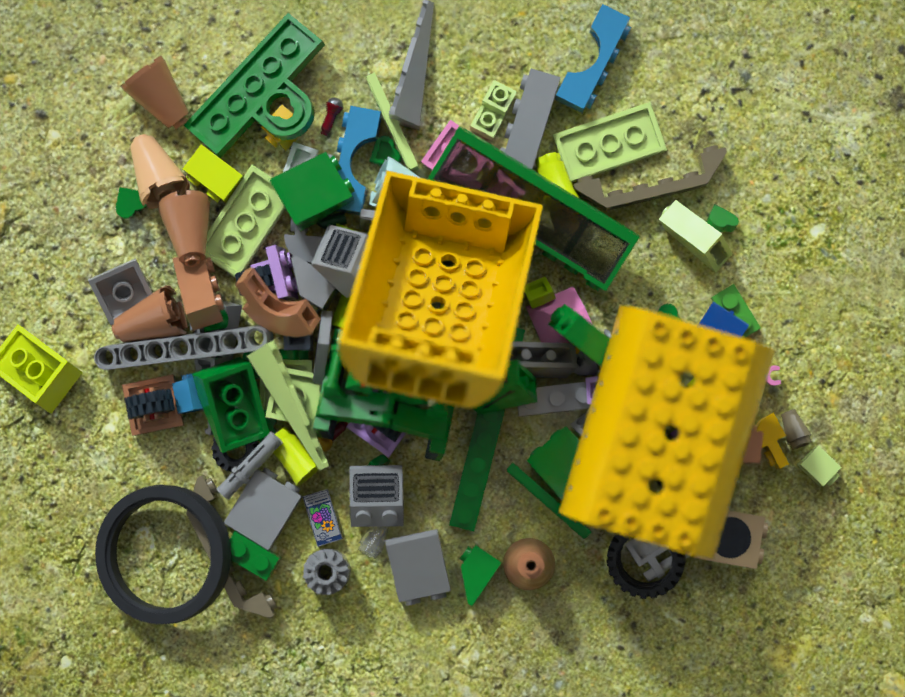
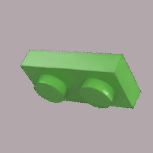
M734 284L711 297L712 301L727 311H733L735 316L749 324L741 338H745L761 328Z

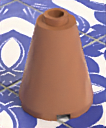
M162 56L154 59L151 65L144 66L120 86L124 92L168 129L172 126L178 129L188 121L185 117L189 114L188 109Z
M186 190V195L180 196L177 195V192L170 193L159 201V213L179 261L186 266H196L205 258L210 214L209 197L207 194L195 190Z
M163 286L116 317L112 325V332L115 338L120 339L122 342H132L186 334V331L183 329L188 328L187 317L182 302H176L173 295L177 294L171 286Z
M534 538L520 539L514 542L505 553L503 559L504 573L507 579L517 588L536 590L546 585L552 578L555 570V558L551 549L544 542ZM530 560L536 563L533 571L526 569V563Z

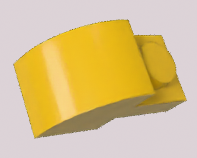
M771 413L763 417L756 424V431H763L762 448L765 447L766 449L764 456L771 467L775 466L776 469H781L789 463L777 440L785 437L786 434L775 414Z

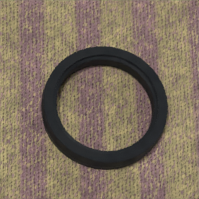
M152 485L126 495L107 513L97 535L95 561L98 576L105 592L112 602L124 613L139 621L150 624L180 623L203 612L222 592L231 567V543L221 516L202 496L179 486ZM153 501L171 502L188 510L200 522L209 541L211 558L207 578L194 597L177 607H158L141 600L126 585L118 567L117 543L123 525L137 509Z

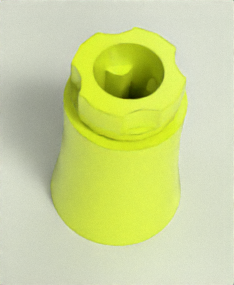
M548 153L535 160L538 168L537 173L579 198L559 153ZM548 194L544 196L545 211L547 212L568 207Z
M284 427L275 433L283 444L273 454L290 474L295 485L300 486L319 469L302 442L287 427Z

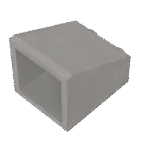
M438 529L385 540L399 602L405 601V605L408 606L421 603V597L431 596V600L447 597L446 592L451 591Z

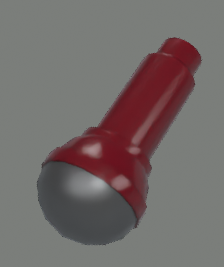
M334 97L326 102L327 113L320 133L324 136H328L336 116L343 111V102L339 98Z

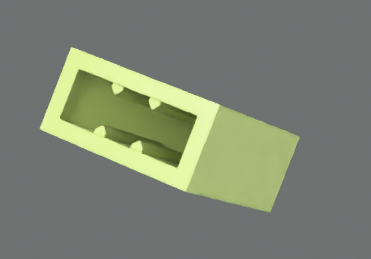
M677 200L672 205L667 206L662 212L659 221L664 229L715 273L732 255L723 235Z

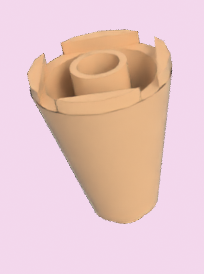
M146 134L134 138L130 149L141 204L143 206L147 204L149 209L159 208V201L170 193L177 192V195L179 193L180 195H185L186 190L190 189L189 181L156 139Z

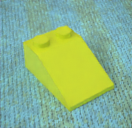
M20 325L14 328L0 347V377L50 414L53 413L83 373Z

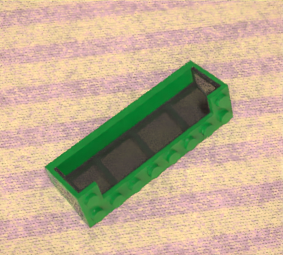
M461 125L457 128L427 180L543 205L534 245L543 249L542 254L554 262L556 259H559L566 263L564 268L575 275L579 272L584 274V278L587 279L586 284L598 292L601 288L607 291L640 238V235Z

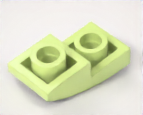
M494 80L469 130L492 141L517 91Z

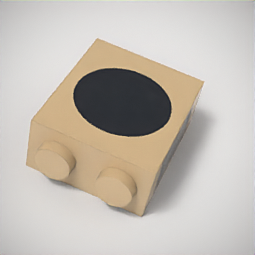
M728 511L715 558L709 559L692 555V558L757 569V564H762L764 549L760 548L761 540L766 538L768 523H765V517Z

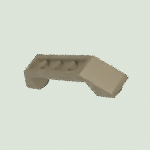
M718 145L704 148L703 153H700L698 156L702 173L700 175L698 171L684 174L683 179L673 181V177L659 180L658 185L648 187L647 183L632 187L633 191L623 193L622 189L607 193L608 197L604 198L600 178L593 179L592 176L577 179L578 183L574 184L573 187L577 195L600 209L609 211L706 187L727 151L726 147L719 149Z
M201 475L196 480L193 492L199 494L210 503L217 499L214 493L218 492L211 478L207 479L205 475ZM187 510L186 514L210 559V546L207 535L200 522ZM231 562L229 576L224 588L233 606L268 618L276 615L274 609L278 608L273 596L271 594L266 595L265 591L245 600L244 596L247 592L240 580L236 582L232 574L235 569Z

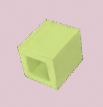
M814 446L797 464L819 487L825 484L828 486L832 485L840 476L837 472L842 468L820 446Z

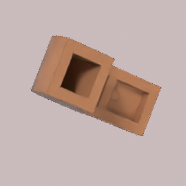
M253 267L245 270L235 284L240 294L247 301L242 308L244 312L257 324L271 332L290 337L307 336L312 334L321 320L307 299L297 302L278 299L269 290Z

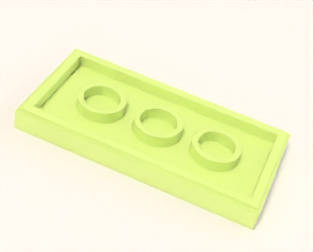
M651 102L553 134L557 151L560 154L561 161L565 164L571 183L577 182L579 178L595 176L667 151Z
M253 164L207 233L205 257H211L214 264L234 277L236 273L247 269L286 209L269 181L272 177Z

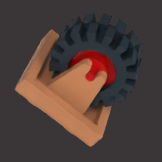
M173 374L122 385L132 436L184 426L183 416L178 414L172 386V383L176 382Z

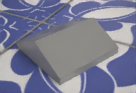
M136 258L88 279L110 325L114 324L116 317L153 293Z

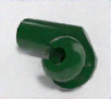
M340 212L333 215L330 214L316 224L323 229H327L330 225H345L347 220L345 213Z

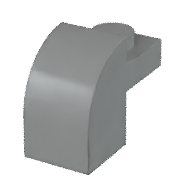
M291 218V231H295V235L284 234L286 247L292 256L295 254L311 264L323 237L307 236L308 228L300 232Z

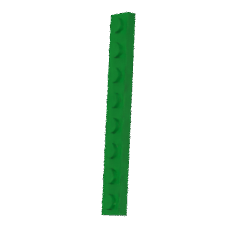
M515 327L512 342H523L525 330ZM505 409L482 414L477 413L449 523L450 526L475 531Z

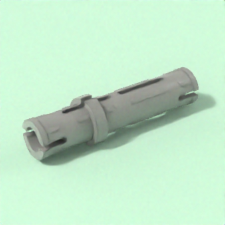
M270 432L238 467L234 466L228 478L216 488L218 492L229 500L244 483L247 484L250 481V476L283 444L281 439L273 432Z

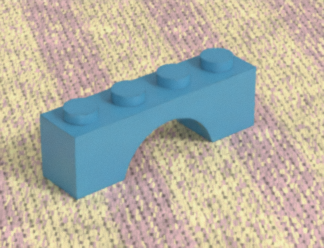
M602 4L590 28V33L598 44L599 57L594 65L585 71L577 73L567 72L556 94V101L580 113H583L586 107L589 109L592 107L597 97L593 92L597 84L603 85L608 75V72L604 71L608 62L614 63L620 51L616 48L620 39L625 41L632 28L628 26L630 17Z
M350 106L349 112L344 113L342 127L346 128L344 138L339 137L337 152L341 153L339 165L342 168L338 173L343 180L348 178L355 192L352 193L354 201L337 210L339 212L360 216L361 209L364 207L367 190L365 186L354 178L351 164L359 148L377 140L382 119L381 111Z

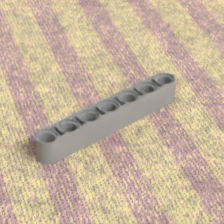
M256 325L111 344L99 348L94 354V361L99 368L109 370L256 351L267 343L272 342L274 334L262 326ZM256 331L263 334L264 341L262 344H258L254 339ZM231 334L238 338V346L236 348L229 342ZM207 337L213 342L211 351L207 350L204 345ZM181 341H184L188 346L186 354L182 353L179 348ZM156 344H159L163 349L162 357L157 356L155 353ZM132 347L138 352L137 360H134L130 355ZM107 351L113 354L112 363H109L106 359Z

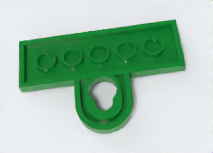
M287 13L184 124V127L220 159L255 121L274 137L281 140H292L302 136L313 123L315 109L309 97L294 85L292 81L320 52L325 43L291 14ZM287 97L290 99V105L294 108L292 117L283 119L280 116L270 115V106L277 98Z

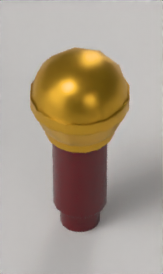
M341 421L336 424L333 440L318 438L323 452L331 449L333 441L346 430L347 422Z

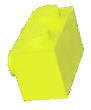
M202 144L182 168L187 174V180L196 187L201 184L208 189L205 194L217 203L220 199L227 203L243 179V175Z

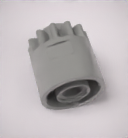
M322 549L311 554L304 564L303 578L308 588H311L317 594L331 595L341 590L349 581L351 573L350 564L341 552L335 549ZM324 564L329 565L333 570V575L330 579L322 577L320 573L321 567Z

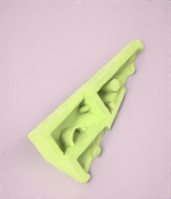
M274 341L269 342L247 357L318 469L321 471L330 467L279 349Z

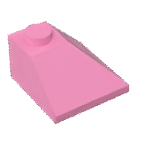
M574 287L556 293V299L534 309L530 305L526 306L541 342L570 343L548 325L551 321L552 313L564 304L582 315L592 324L586 308Z

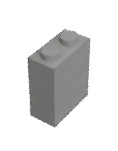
M264 468L263 471L257 469L224 524L265 549L271 550L303 496L298 493L300 488L288 481L285 485L276 480L277 474Z

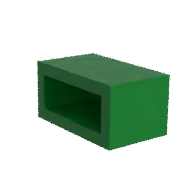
M234 531L230 538L231 560L265 581L269 580L282 557L271 550L265 549L237 531Z

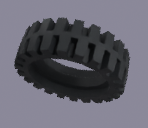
M616 533L608 548L607 566L609 567L610 577L613 576L614 578L613 582L616 586L618 584L621 586L620 590L624 593L626 591L630 592V596L633 597L638 595L640 599H646L647 597L653 599L657 598L658 595L663 596L667 594L669 590L676 586L685 568V552L669 548L672 564L668 574L661 580L652 583L639 582L629 576L621 562V550L624 544L632 537Z

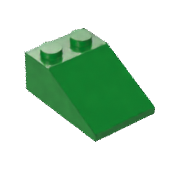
M238 357L192 373L198 398L220 452L224 453L265 438L269 434L251 362Z

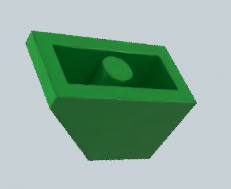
M476 544L473 549L468 546L460 557V560L463 561L461 571L467 603L473 606L502 563Z

